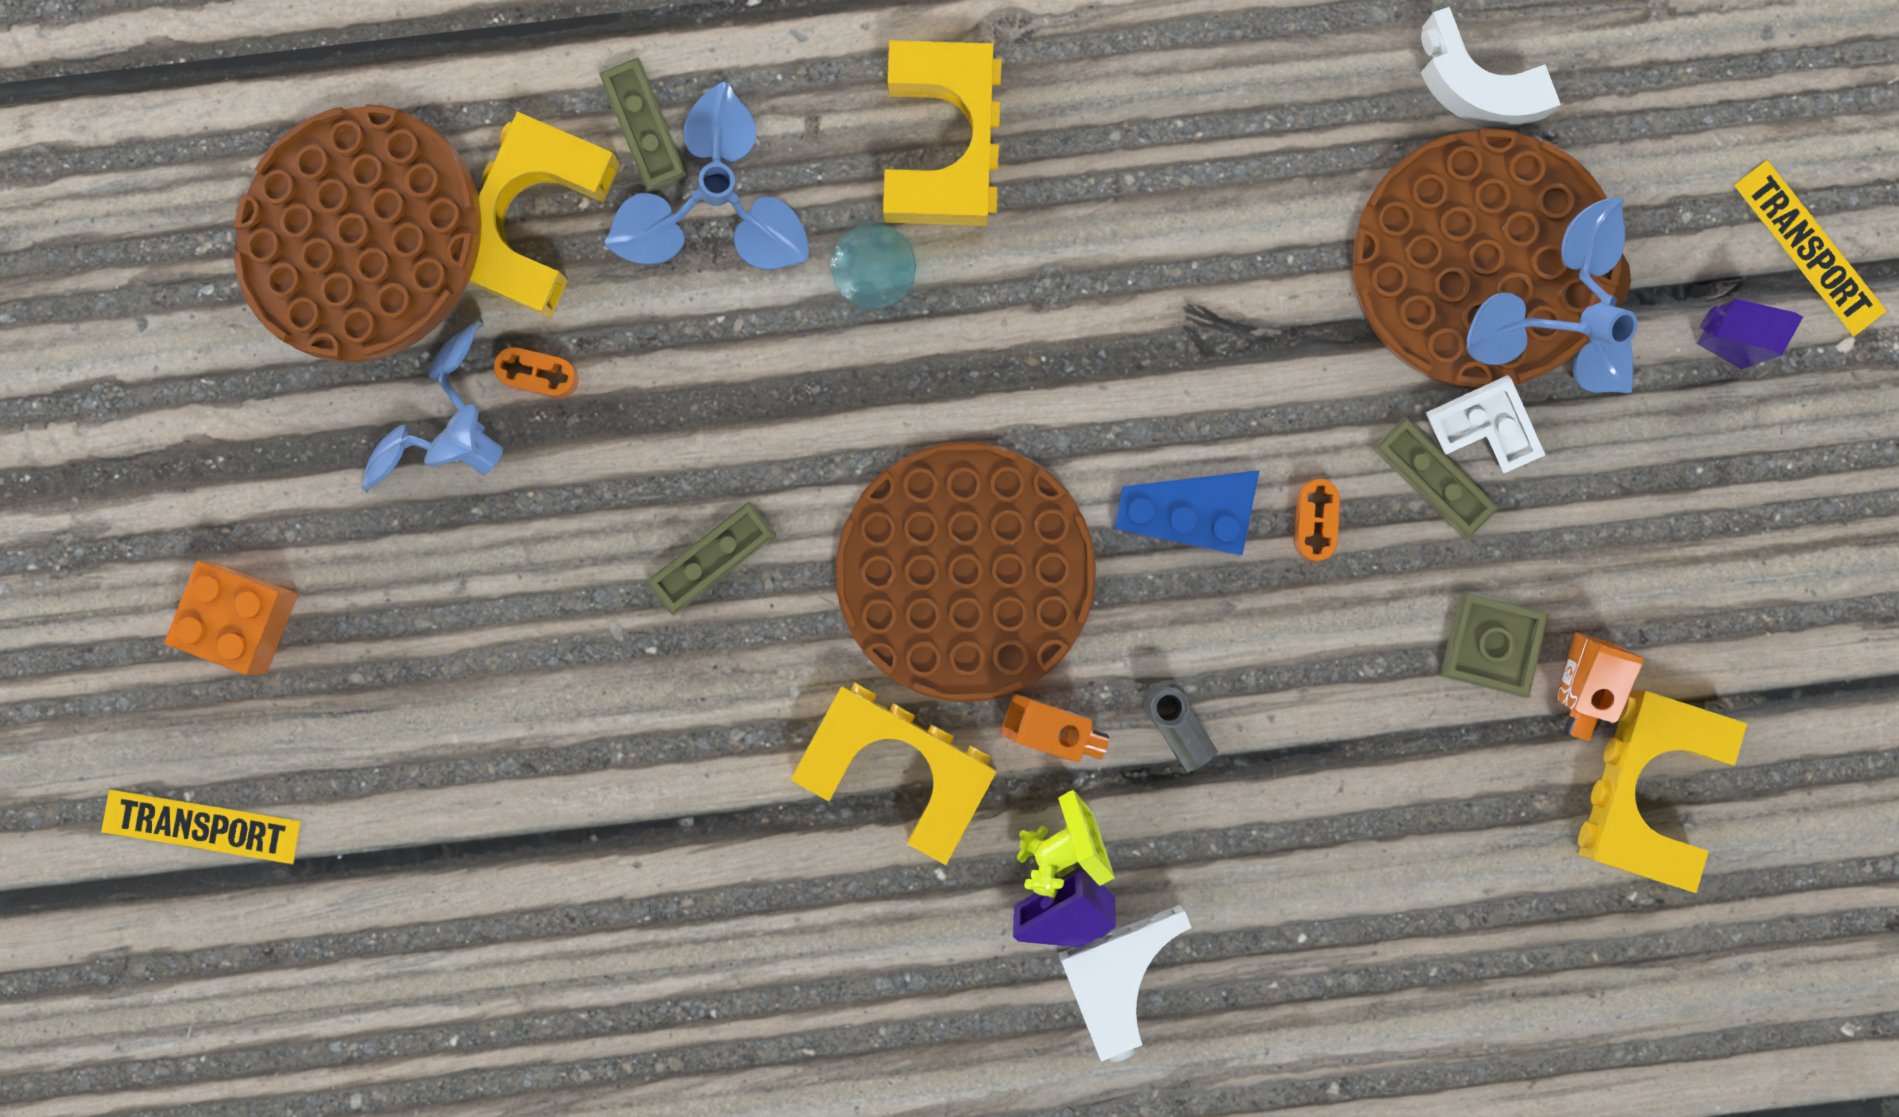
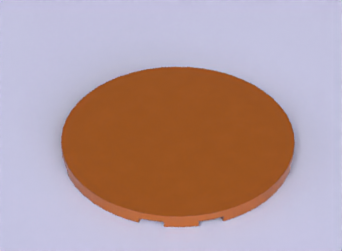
M366 104L365 107L348 109L338 107L319 113L292 128L266 152L257 164L255 170L258 172L247 194L241 195L234 223V228L237 229V253L233 254L240 288L249 307L266 329L279 340L306 354L328 361L353 363L377 360L407 349L423 339L447 317L457 304L467 287L478 257L481 240L480 203L476 186L466 163L453 145L426 122L401 112L399 109L382 105Z
M1481 128L1478 131L1452 133L1432 140L1404 157L1386 174L1372 193L1360 217L1353 245L1352 270L1354 286L1362 312L1373 332L1395 357L1420 374L1452 386L1478 389L1507 375L1510 376L1514 385L1539 378L1572 358L1590 340L1589 336L1578 331L1534 326L1526 327L1527 346L1525 350L1508 363L1490 365L1473 359L1466 349V340L1472 321L1481 305L1491 296L1499 293H1512L1523 300L1526 307L1525 319L1538 318L1580 323L1584 310L1591 305L1601 303V300L1580 280V269H1571L1564 265L1561 253L1562 241L1568 226L1580 212L1590 205L1608 198L1595 178L1578 160L1546 140L1540 141L1533 137L1519 134L1518 131L1499 128ZM1621 258L1608 273L1601 276L1590 275L1610 296H1614L1616 287L1619 284Z
M955 442L931 446L914 452L888 469H885L869 484L854 505L844 524L836 555L835 576L839 604L846 625L863 653L878 669L894 681L916 693L952 702H977L1004 697L1022 690L1050 672L1065 657L1087 621L1095 590L1096 564L1093 543L1086 521L1068 491L1052 474L1030 459L1000 446L977 442Z

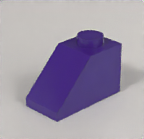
M1734 299L1721 306H1714L1706 314L1700 326L1704 331L1697 344L1738 368L1744 369L1782 356L1803 316L1788 310Z
M1080 866L1060 878L1064 880V885L1062 888L1057 889L1056 897L1050 898L1049 896L1034 893L1014 905L1013 937L1018 942L1083 947L1097 938L1104 937L1116 928L1115 896L1104 885L1099 886Z

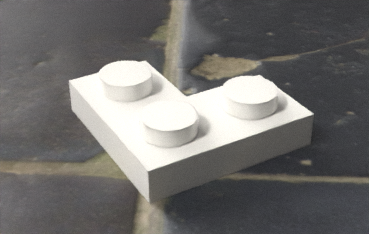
M1509 375L1426 412L1445 455L1487 437L1503 473L1545 456L1544 450Z

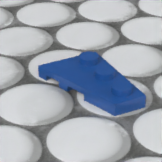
M1260 470L1123 486L1113 530L1241 556L1244 551Z

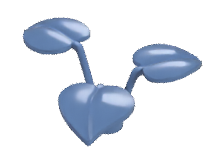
M727 82L717 84L702 95L691 109L685 121L684 141L689 153L699 159L713 157L712 163L707 164L700 172L698 190L692 193L691 198L674 215H672L668 202L658 195L639 193L630 197L616 212L611 229L605 240L606 247L611 252L627 261L646 265L664 263L675 257L684 245V234L676 223L682 220L698 201L703 200L712 206H720L729 202L738 216L744 220L735 229L734 245L738 255L748 265L761 270H774L806 262L809 254L808 240L802 223L786 203L773 197H760L753 203L750 213H747L739 202L738 195L733 193L735 184L734 174L727 165L721 163V159L736 162L747 156L753 149L756 141V126L750 112L738 99Z
M1617 197L1608 198L1585 208L1572 220L1562 241L1561 253L1564 265L1571 269H1580V280L1601 300V303L1587 307L1582 313L1580 323L1538 318L1525 319L1526 307L1520 297L1512 293H1499L1491 296L1478 309L1467 336L1466 349L1473 359L1490 365L1505 364L1514 360L1527 346L1526 327L1534 326L1578 331L1586 334L1590 339L1574 356L1573 376L1578 386L1595 393L1632 392L1633 356L1631 340L1637 330L1638 322L1636 315L1629 310L1616 307L1617 298L1608 295L1590 276H1601L1608 273L1621 258L1625 243V225L1622 214L1624 199Z
M479 320L460 330L446 341L436 354L428 377L433 381L438 379V383L459 411L450 419L446 428L433 442L408 435L409 427L406 425H401L389 432L373 450L366 465L361 487L366 493H368L369 488L387 477L400 460L404 449L412 445L428 450L424 463L430 467L453 461L457 463L461 460L481 475L491 471L501 458L503 447L482 433L485 426L477 421L479 415L478 406L473 403L466 406L449 383L451 372L456 370L465 358L477 329L484 326Z

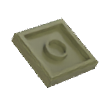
M1460 592L1440 676L1529 698L1549 613Z

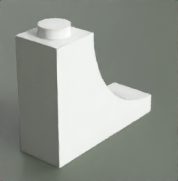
M1180 905L1112 931L1083 947H1073L1059 953L1062 965L1101 1062L1109 1058L1111 1062L1125 1060L1135 1054L1134 1048L1142 1046L1136 1017L1139 987L1148 965L1161 948L1177 935L1192 928L1185 910Z

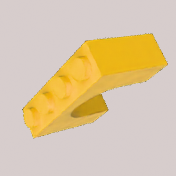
M889 40V97L938 98L948 101L959 108L966 116L973 136L964 155L957 162L946 168L933 171L885 169L883 202L885 223L987 226L988 213H997V187L989 186V171H998L999 144H990L991 128H999L1000 101H992V85L1001 86L1002 59H993L994 43Z
M517 111L513 121L506 123L501 132L499 140L501 148L495 161H490L487 164L482 175L483 188L478 196L481 210V240L478 257L468 284L551 319L568 280L559 271L526 258L512 250L507 241L504 226L508 207L521 191L539 183L560 184L604 203L621 164L612 152Z
M854 682L851 689L845 685L841 686L790 780L830 801L853 758L863 747L883 739H895L911 744L927 759L932 770L934 786L932 795L908 838L907 844L947 865L997 772L995 767L989 765L993 757L971 745L965 752L951 744L954 738L953 735L932 724L928 731L912 723L916 715L894 703L889 710L874 702L877 694Z
M1631 690L1618 720L1619 723L1615 736L1608 741L1604 750L1603 758L1606 766L1602 779L1595 783L1591 793L1593 808L1589 821L1582 825L1579 832L1578 845L1580 846V851L1578 855L1697 893L1709 851L1662 836L1652 830L1642 819L1636 805L1635 788L1637 779L1642 769L1650 760L1659 754L1673 750L1715 763L1735 766L1748 723L1652 692Z

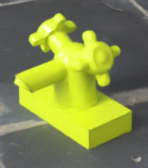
M1074 790L1058 798L1066 821L1065 829L1045 841L1044 837L1049 832V829L1045 826H1040L1037 831L1027 832L1022 830L1019 833L1021 850L1017 854V860L1023 863L1029 856H1035V861L1039 866V870H1032V879H1026L1024 886L1028 890L1033 889L1039 895L1049 896L1050 898L1056 897L1057 889L1063 887L1064 880L1055 878V875L1057 874L1060 878L1075 870L1072 865L1077 862L1099 886L1115 878L1095 815Z

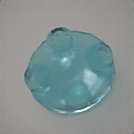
M868 224L854 228L841 238L833 252L831 271L835 286L845 299L852 302L859 309H879L895 304L913 287L917 263L913 248L903 234L886 225Z

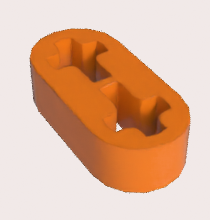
M508 348L500 352L494 361L496 377L503 384L513 389L563 399L572 395L579 384V375L575 367L559 357L521 348ZM517 357H519V362L527 368H531L532 373L531 375L517 373L515 379H512V374L506 371V366L508 363L515 364ZM559 367H562V373L568 376V380L566 383H559L557 389H553L554 384L541 378L542 371L554 374L557 373Z
M1315 479L1304 484L1298 491L1296 500L1295 549L1300 557L1311 562L1322 561L1331 557L1338 543L1339 491L1333 483L1325 479ZM1317 487L1321 488V495L1328 496L1329 499L1327 504L1321 505L1319 518L1315 517V503L1308 502L1307 498L1308 495L1316 492ZM1315 523L1319 524V538L1326 539V547L1319 548L1317 554H1313L1312 546L1305 544V539L1314 534Z

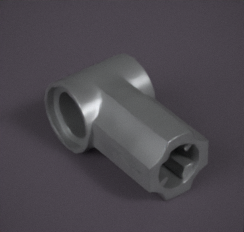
M1157 686L1146 694L1143 701L1145 714L1154 722L1184 771L1188 773L1212 760L1218 753V750L1191 710L1187 697L1181 691L1168 686ZM1171 695L1176 702L1175 711L1171 716L1161 718L1157 713V703L1163 696Z

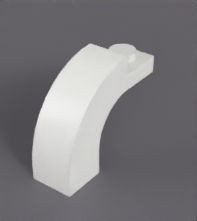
M1450 7L1433 12L1422 26V45L1425 52L1429 56L1432 55L1433 59L1422 70L1421 75L1435 98L1456 116L1484 127L1512 128L1544 119L1561 105L1546 64L1516 75H1497L1478 66L1465 49Z

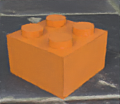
M196 561L164 644L244 675L267 674L299 593L220 563Z

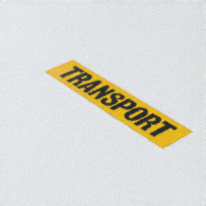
M1768 160L1734 184L1735 188L1853 337L1887 312Z
M109 789L101 832L293 864L301 821Z

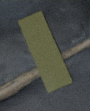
M639 57L600 72L599 75L646 191L652 194L689 179Z
M1407 417L1402 418L1372 448L1464 539H1469L1499 509Z
M747 502L646 582L671 615L675 616L777 536L751 502Z

